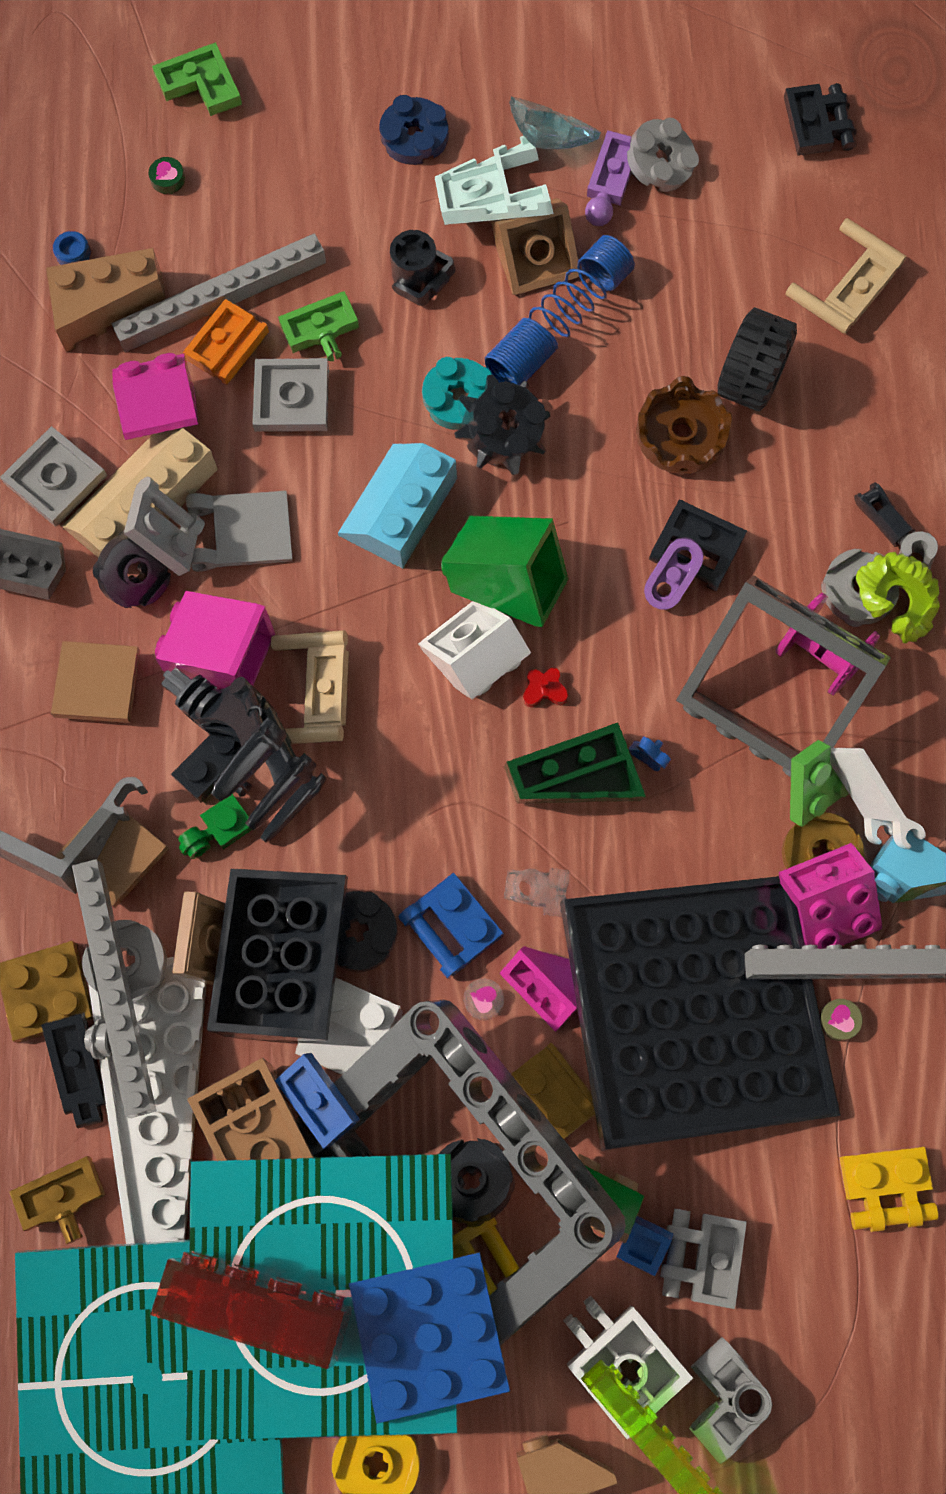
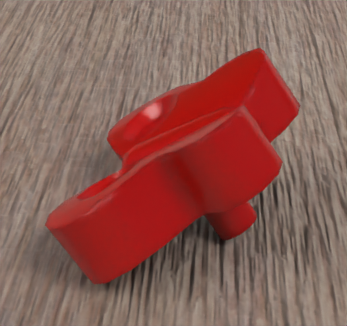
M550 668L545 673L536 669L528 671L527 682L529 686L523 694L525 706L535 707L543 699H548L560 706L567 702L568 693L559 682L560 671L557 668Z

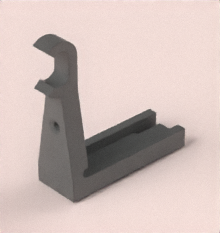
M126 777L121 779L99 810L62 852L65 856L63 859H58L1 830L0 857L76 894L77 888L72 866L97 859L118 820H130L129 814L124 807H120L124 799L132 791H138L143 795L148 793V790L138 778Z

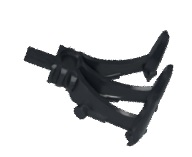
M176 667L171 672L167 670L163 674L165 679L161 685L177 697L175 705L210 736L227 738L241 744V748L234 755L213 787L211 794L221 802L231 796L266 762L274 785L251 813L245 824L254 831L262 826L281 807L260 838L265 843L269 842L320 793L327 778L322 773L318 777L313 776L312 772L317 765L308 755L304 753L301 757L296 756L291 747L292 741L281 723L276 710L244 677H238L230 686L220 690L202 675H197L190 679Z

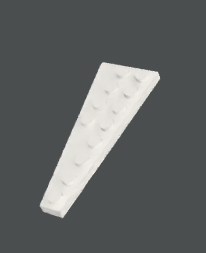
M174 957L167 958L164 980L160 987L154 989L147 997L133 1002L157 1111L135 1118L125 1117L113 1056H107L104 1060H100L126 1244L185 1240L196 1117L187 1099L198 1093L206 983L173 974ZM131 966L125 967L126 971H129ZM89 985L95 1025L96 1020L104 1019L99 993Z

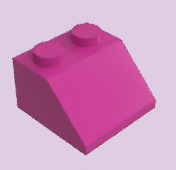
M165 353L157 356L152 361L143 363L128 361L113 369V389L125 440L198 424L196 396L185 354Z

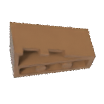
M153 248L46 268L55 331L66 353L76 348L75 343L93 334L98 337L106 333L105 328L111 326V323L166 299L162 272Z

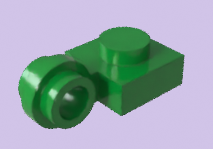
M232 794L202 813L200 817L208 828L200 831L195 826L186 830L178 838L180 842L179 849L183 855H189L191 859H196L210 849L209 841L213 838L218 841L224 850L252 831L245 824L249 817L235 796Z

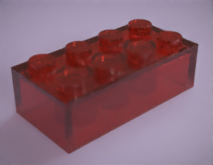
M192 1251V1253L183 1252L182 1257L167 1260L150 1315L325 1369H329L338 1362L353 1307L343 1304L345 1296L319 1289V1292L314 1291L313 1295L300 1291L302 1283L279 1276L276 1279L270 1278V1281L267 1282L258 1279L259 1270L234 1263V1266L227 1265L226 1269L215 1266L218 1258L197 1251Z

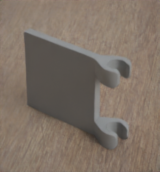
M287 491L216 496L200 493L187 495L186 505L189 514L194 513L201 517L214 513L216 550L195 548L191 563L194 571L200 572L224 566L293 562Z

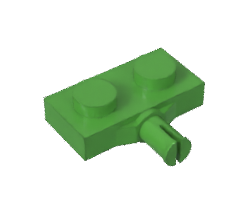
M345 291L278 317L292 353L321 344L328 361H334L333 353L336 360L342 356L335 338L359 328L358 319Z

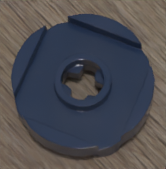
M408 95L396 97L393 105L389 106L383 113L379 124L381 142L386 147L387 153L391 158L403 164L418 165L423 163V159L429 158L432 155L433 158H436L444 151L448 143L449 128L445 109L443 106L425 98L410 97ZM419 127L423 131H416L414 135H409L408 128Z

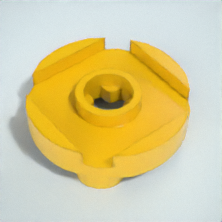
M410 1434L342 1436L335 1447L332 1457V1473L337 1487L342 1492L341 1494H410L416 1484L420 1469L417 1444ZM376 1451L383 1454V1461L388 1463V1471H379L377 1477H372L369 1475L370 1467L364 1464V1459L366 1456L373 1457Z

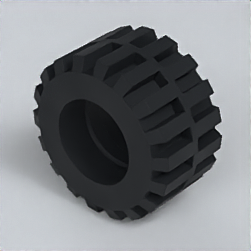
M756 307L749 311L738 329L723 365L717 385L719 396L760 412L768 404L788 360L797 335V323Z

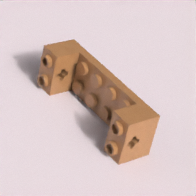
M264 1058L253 1062L187 1099L217 1161L315 1158L287 1104L288 1098L275 1082L278 1076L272 1064Z

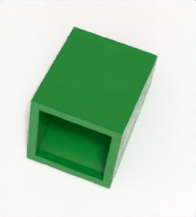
M470 516L462 530L458 532L455 541L447 554L443 556L441 562L442 573L446 576L452 593L491 609L494 608L501 613L536 627L544 626L569 580L553 518Z

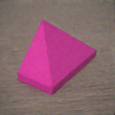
M524 946L499 973L555 1032L577 1010L569 959Z

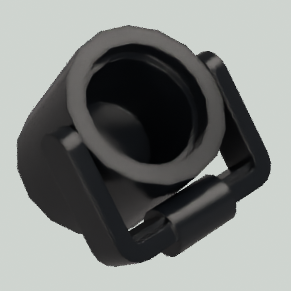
M420 230L401 232L390 244L391 273L394 281L392 289L398 295L419 306L426 305L436 296L456 271L453 259L436 250L434 240L425 232ZM437 263H439V264H441V265L444 266V267H443L441 270H439L438 272H437Z

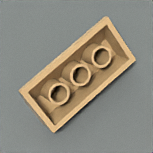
M184 428L153 434L62 525L63 529L99 558L106 544L125 530L135 488L143 478L147 476L158 483L159 490L181 507L186 502L187 495L195 493L218 470L211 450ZM150 503V506L152 508H154L157 512L163 515L166 519H170L168 515H166L163 511L157 508L154 504Z

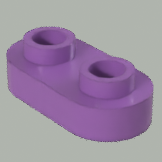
M679 538L674 540L666 549L644 588L645 597L653 607L657 609L674 607L702 566L704 555L701 546L695 540ZM688 550L692 555L691 561L681 563L677 558L678 552ZM659 583H668L671 586V592L668 595H661L657 591Z

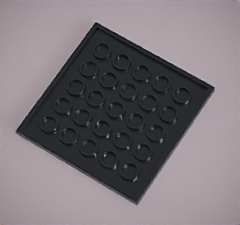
M779 876L563 899L560 902L601 1151L841 1116L813 980L746 979L744 954L752 949V946L767 945L768 949H777V946L792 945L793 949H802V946H805L798 908L780 884Z

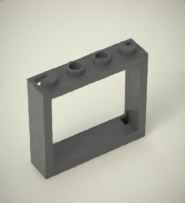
M753 575L745 582L676 701L684 705L683 709L689 715L697 719L705 718L716 725V730L721 735L732 740L739 739L750 746L749 750L755 756L763 760H773L783 767L782 770L785 774L791 777V759L799 753L697 691L749 602L867 673L823 741V743L831 746V748H834L891 657Z

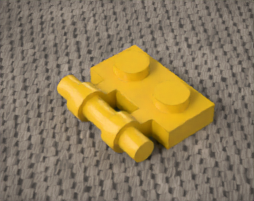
M925 1147L839 1157L846 1199L863 1198L865 1211L851 1212V1223L854 1230L869 1228L871 1232L884 1231L885 1226L907 1224L911 1228L922 1226L924 1221L938 1220L936 1204H920L917 1198L916 1191L933 1190ZM900 1194L901 1207L882 1209L879 1196Z

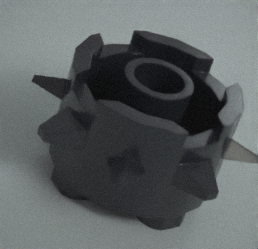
M491 374L486 376L485 391L477 398L465 395L459 397V401L466 408L462 420V428L457 430L454 435L456 439L468 442L467 447L469 451L477 457L476 466L478 468H483L487 463L490 465L504 464L512 475L519 474L521 457L530 451L543 455L546 452L540 440L545 428V420L551 417L550 412L545 411L544 405L528 390V382L524 381L520 385L508 381L499 383L494 375ZM503 422L506 424L507 429L502 427Z

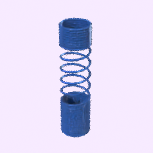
M603 235L578 260L577 269H570L566 272L565 282H557L554 285L553 294H547L542 297L541 307H533L529 311V318H522L485 356L486 368L490 370L499 383L508 381L520 385L524 381L527 382L543 363L551 357L555 350L558 349V342L555 337L531 318L535 310H542L545 319L558 334L564 337L570 336V329L557 314L544 308V300L548 297H553L561 312L571 322L581 325L583 321L580 312L569 301L557 296L556 288L559 285L565 284L571 297L581 308L589 312L595 311L592 299L581 288L569 283L568 276L572 272H578L582 283L592 295L599 299H606V291L616 289L634 270L635 262L629 249L617 238L610 235ZM581 273L601 288L604 296L595 293L585 282ZM570 286L586 297L592 306L591 309L585 307L575 297ZM558 299L574 310L580 319L579 322L565 312ZM547 313L560 321L568 334L561 332L551 322Z

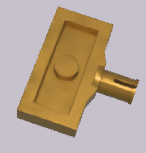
M90 1156L81 1158L9 1191L23 1231L32 1230L47 1222H58L66 1245L83 1238L74 1214L84 1205L106 1196Z

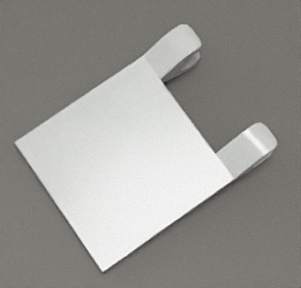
M831 748L830 764L863 815L865 836L869 842L878 845L882 843L877 836V830L880 826L884 827L888 835H893L896 845L903 849L911 848V845L906 840L909 830L913 831L917 839L922 840L925 838L924 828L920 824L906 818L864 749Z

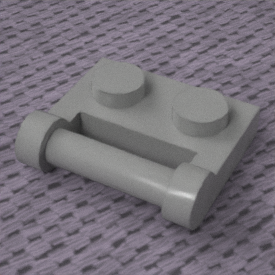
M147 476L135 488L124 535L180 576L190 571L197 536L203 530L205 522L194 513L189 514L159 490L157 482ZM150 503L154 504L157 508H159L171 519H173L176 523H178L181 526V528L179 529L168 519H166L163 515H161L154 508H152L150 506Z

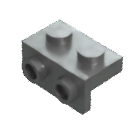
M0 529V589L49 600L66 572L63 544L53 540Z

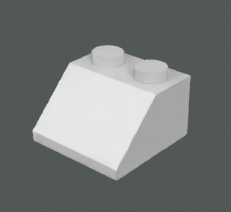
M474 601L418 643L423 652L449 682L470 699H474L476 696L487 692L496 680L506 672L516 669L521 664V661L531 653L510 617L494 608L491 609Z
M335 978L328 1041H298L295 1054L302 1056L306 1053H312L321 1066L343 1075L400 1020L403 1014L401 1007Z

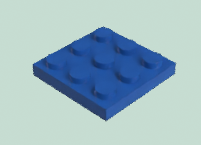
M480 1252L349 1283L377 1424L510 1392Z

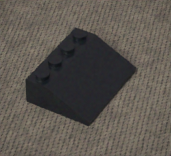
M230 869L207 1031L231 1038L328 1041L348 882L347 875Z

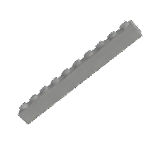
M314 233L111 324L124 352H128L213 314L225 299L235 304L325 264L324 249Z
M95 859L73 865L72 869L125 1117L135 1118L156 1112L103 864Z
M755 945L744 954L746 979L946 978V949H941L940 945H927L925 949H916V945L900 946V949H892L891 945H878L876 949H867V945L851 946V949H842V945H829L827 949H818L817 945L802 946V949H793L792 945L777 946V949H768L767 945Z

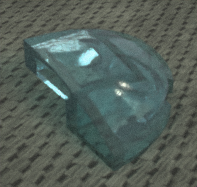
M511 96L509 104L514 120L523 136L536 148L568 149L591 143L600 137L601 132L572 116L567 117L564 114L553 111L549 107Z

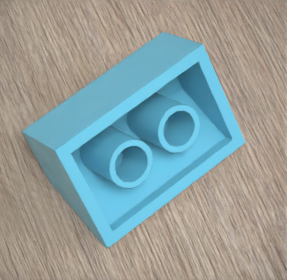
M424 443L393 444L339 530L338 536L403 569L457 480L456 459Z

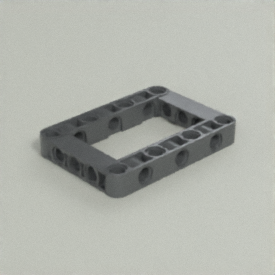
M444 999L419 1002L334 1082L335 1086L359 1117L360 1121L331 1147L323 1149L300 1116L296 1119V1122L315 1158L373 1156L355 1131L432 1058L436 1061L451 1080L448 1084L480 1125L485 1123L505 1150L502 1153L534 1194L540 1193L561 1220L558 1223L561 1227L558 1229L560 1233L546 1245L527 1257L529 1261L516 1272L500 1281L496 1285L498 1289L489 1295L501 1346L621 1239L625 1231V1218L618 1206L458 1007L451 1001ZM432 1012L436 1013L439 1018V1027L436 1032L431 1028L429 1022ZM484 1077L492 1084L493 1092L490 1098L486 1097L482 1091L481 1084ZM537 1146L542 1147L548 1155L546 1167L540 1165L535 1157ZM592 1216L600 1219L604 1224V1238L597 1236L593 1232L590 1223Z

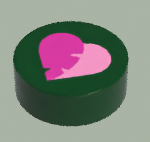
M161 157L155 160L149 167L148 175L152 187L159 193H175L185 183L183 167L175 158Z

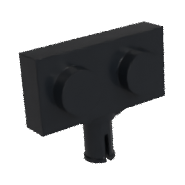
M209 735L171 775L193 797L202 803L211 794L216 781L241 748V744L227 738ZM246 781L242 787L249 792L252 784ZM241 787L235 792L240 797H243L246 793Z

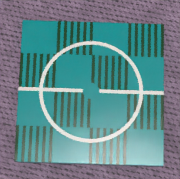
M451 1154L191 1162L186 1440L457 1433V1404L376 1423L349 1283L453 1259Z
M190 1240L25 1250L15 1253L20 1494H285L282 1438L186 1440Z

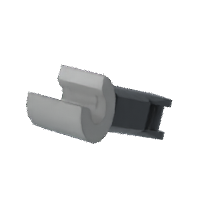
M872 483L870 490L866 493H858L854 496L859 509L879 528L894 547L901 546L899 554L903 553L910 557L913 552L919 553L923 557L922 563L926 564L929 570L931 569L938 550L936 539L929 533L923 531L915 532V529L895 507L878 483ZM877 502L883 507L879 511L873 507Z

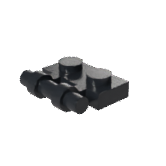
M820 84L785 89L784 102L797 156L832 151L834 138L841 141L842 149L845 151L856 147L854 136L857 134L855 122L849 117L850 102L848 95L843 93L841 84L831 85L828 88V95H822ZM827 112L833 114L836 121L829 122Z

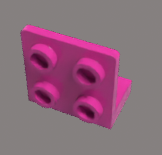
M852 843L778 872L780 884L798 908L805 945H817L818 949H827L829 945H845L882 929L874 870Z

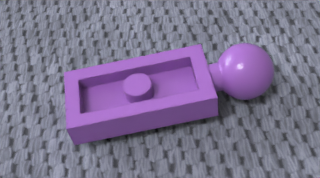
M607 130L587 188V197L593 199L586 205L585 216L588 222L594 226H603L611 220L613 215L611 203L621 205L632 173L627 160L631 136Z

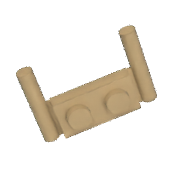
M849 218L844 220L839 231L867 248V250L824 302L794 282L785 293L786 296L843 334H846L850 327L857 322L907 258L906 255Z
M345 630L276 635L271 638V646L274 651L308 648L304 711L305 725L304 728L285 729L292 744L342 741L344 738L342 726L346 725L349 652L346 650L348 635Z

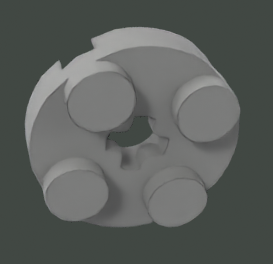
M674 118L649 120L643 123L630 139L627 160L631 171L644 185L648 186L651 183L654 186L660 187L658 191L669 192L678 189L689 179L694 168L699 163V156L691 139L682 129L678 120ZM659 149L667 155L668 162L664 158L656 156Z
M852 549L840 554L831 562L821 584L822 592L828 596L826 604L829 609L852 627L878 622L892 611L891 609L878 618L872 617L871 613L863 606L859 593L853 589L855 586L853 580H856L857 571L862 566H866L868 562H872L875 556L880 553L874 552V554H870L868 552H861L862 549ZM892 586L887 592L886 599L891 601L894 606L898 600L899 586Z
M117 920L115 923L122 952L127 951L129 956H135V963L131 964V969L126 971L132 1001L136 1002L150 995L154 989L160 987L163 983L164 972L167 966L166 950L161 939L147 926L132 920ZM86 947L82 960L84 976L88 984L99 993L90 948Z

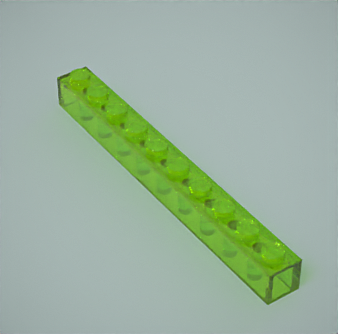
M601 1359L581 1378L588 1389L678 1494H723L717 1485L713 1489L708 1485L707 1482L711 1478L700 1465L695 1469L690 1464V1461L694 1458L683 1445L677 1448L673 1444L676 1437L665 1424L661 1428L656 1424L655 1421L659 1417L648 1404L643 1408L638 1403L641 1396L631 1384L625 1387L621 1383L620 1379L624 1376L613 1363L607 1366Z

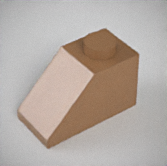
M547 1435L537 1436L522 1443L524 1450L516 1452L528 1494H589L618 1484L612 1468L558 1438L549 1441Z

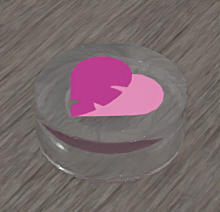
M477 979L470 983L464 992L465 1009L470 1016L477 1020H491L503 1008V991L493 980Z

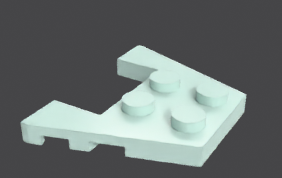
M532 133L521 136V144L507 150V146L502 145L493 149L494 156L477 164V161L472 159L435 176L441 213L445 225L554 214L546 184L509 194L504 170L539 160Z

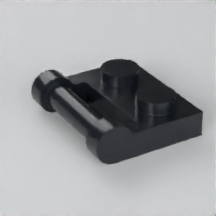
M679 499L652 549L649 560L658 564L671 541L679 538H691L701 546L704 556L718 562L715 569L702 564L695 578L706 582L707 588L717 592L746 536L747 530ZM680 553L677 554V558L681 563L691 561L690 558Z

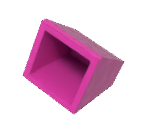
M185 591L181 602L177 601L172 608L170 614L171 625L167 634L159 638L155 648V656L164 672L167 670L171 672L176 667L190 679L197 675H202L220 690L230 686L238 677H244L253 686L275 631L267 610L263 605Z

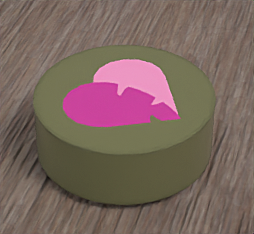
M832 1000L820 1012L823 1033L832 1040L846 1041L854 1037L861 1029V1012L849 1000Z

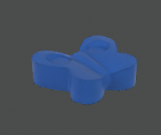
M642 737L640 742L634 741L629 747V752L632 756L647 764L654 771L658 772L661 767L665 769L671 761V758L660 750L663 745L660 740H656L654 743L649 738Z

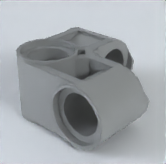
M723 1337L691 1366L707 1387L720 1399L710 1405L689 1427L719 1464L725 1462L744 1444L748 1436L767 1419L772 1408L771 1396L767 1389L748 1369L749 1366ZM748 1389L758 1391L761 1397L760 1408L753 1414H745L739 1408V1398Z

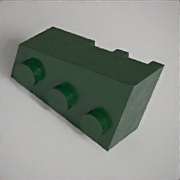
M618 722L507 761L504 766L517 804L641 801L646 797Z

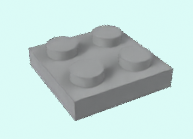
M328 358L255 359L254 431H327Z
M51 426L0 478L7 487L57 527L106 478L107 474L101 466Z

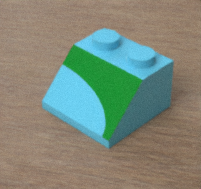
M911 830L906 835V840L911 845L910 849H903L897 846L892 835L883 844L870 864V867L874 870L878 900L887 902L889 900L892 903L946 895V853L925 839H917Z

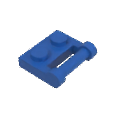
M454 872L417 902L405 908L398 916L405 927L410 926L442 965L440 971L447 979L456 975L504 936V933ZM430 909L463 948V951L458 955H453L422 915Z

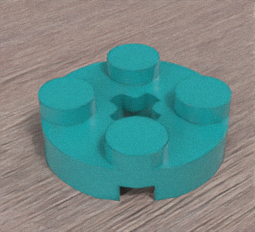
M443 357L438 360L436 366L426 375L422 386L423 403L433 421L451 430L462 428V420L466 408L459 400L453 399V393L450 391L456 388H463L466 393H469L467 396L477 398L485 391L486 376L491 375L490 370L466 358L453 359L452 357Z

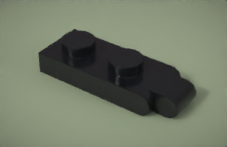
M85 1012L43 1023L41 1026L65 1115L73 1113L78 1129L102 1123L103 1114L101 1106L106 1105L104 1087L97 1059H94L91 1052H88L85 1048L84 1038L89 1028Z

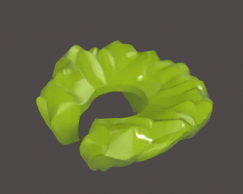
M889 552L885 557L881 554L876 555L872 562H868L866 566H862L857 571L856 581L860 588L859 598L863 606L874 618L881 617L893 608L894 604L886 599L887 592L892 586H899L907 592L910 599L909 609L905 614L893 619L891 630L893 634H897L901 638L903 643L909 641L916 642L919 637H924L933 628L932 620L940 607L938 601L939 586L938 580L932 578V572L926 564L913 556L909 557L903 553L897 555L896 552Z

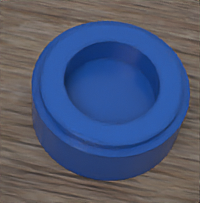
M64 232L53 243V252L60 265L85 261L90 258L91 250L84 235L79 232Z

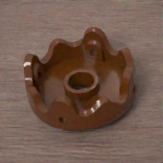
M680 376L666 387L654 389L648 394L638 413L637 441L642 453L658 468L676 474L696 473L709 467L723 453L731 428L732 416L730 412L726 411L716 391L701 390L694 385L690 377ZM678 424H684L690 427L692 434L688 437H679L674 434L672 428Z

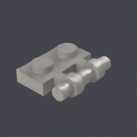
M674 1209L672 1225H667V1231L674 1235L668 1248L667 1262L662 1264L660 1277H664L662 1295L679 1298L681 1281L693 1283L691 1301L735 1309L747 1222L703 1214L701 1231L688 1229L691 1211ZM686 1242L699 1244L695 1270L683 1268Z

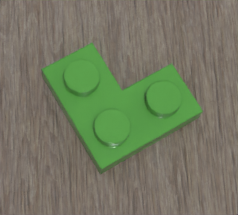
M216 42L152 66L166 101L199 90L210 116L242 105L240 94Z
M820 740L815 741L791 759L790 820L801 827L816 816H821L829 806L841 797H846L849 794L830 764L831 746Z

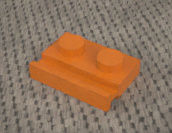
M225 299L185 348L183 354H185L188 362L209 375L218 377L222 380V383L227 385L269 333L268 325L257 321L253 315Z

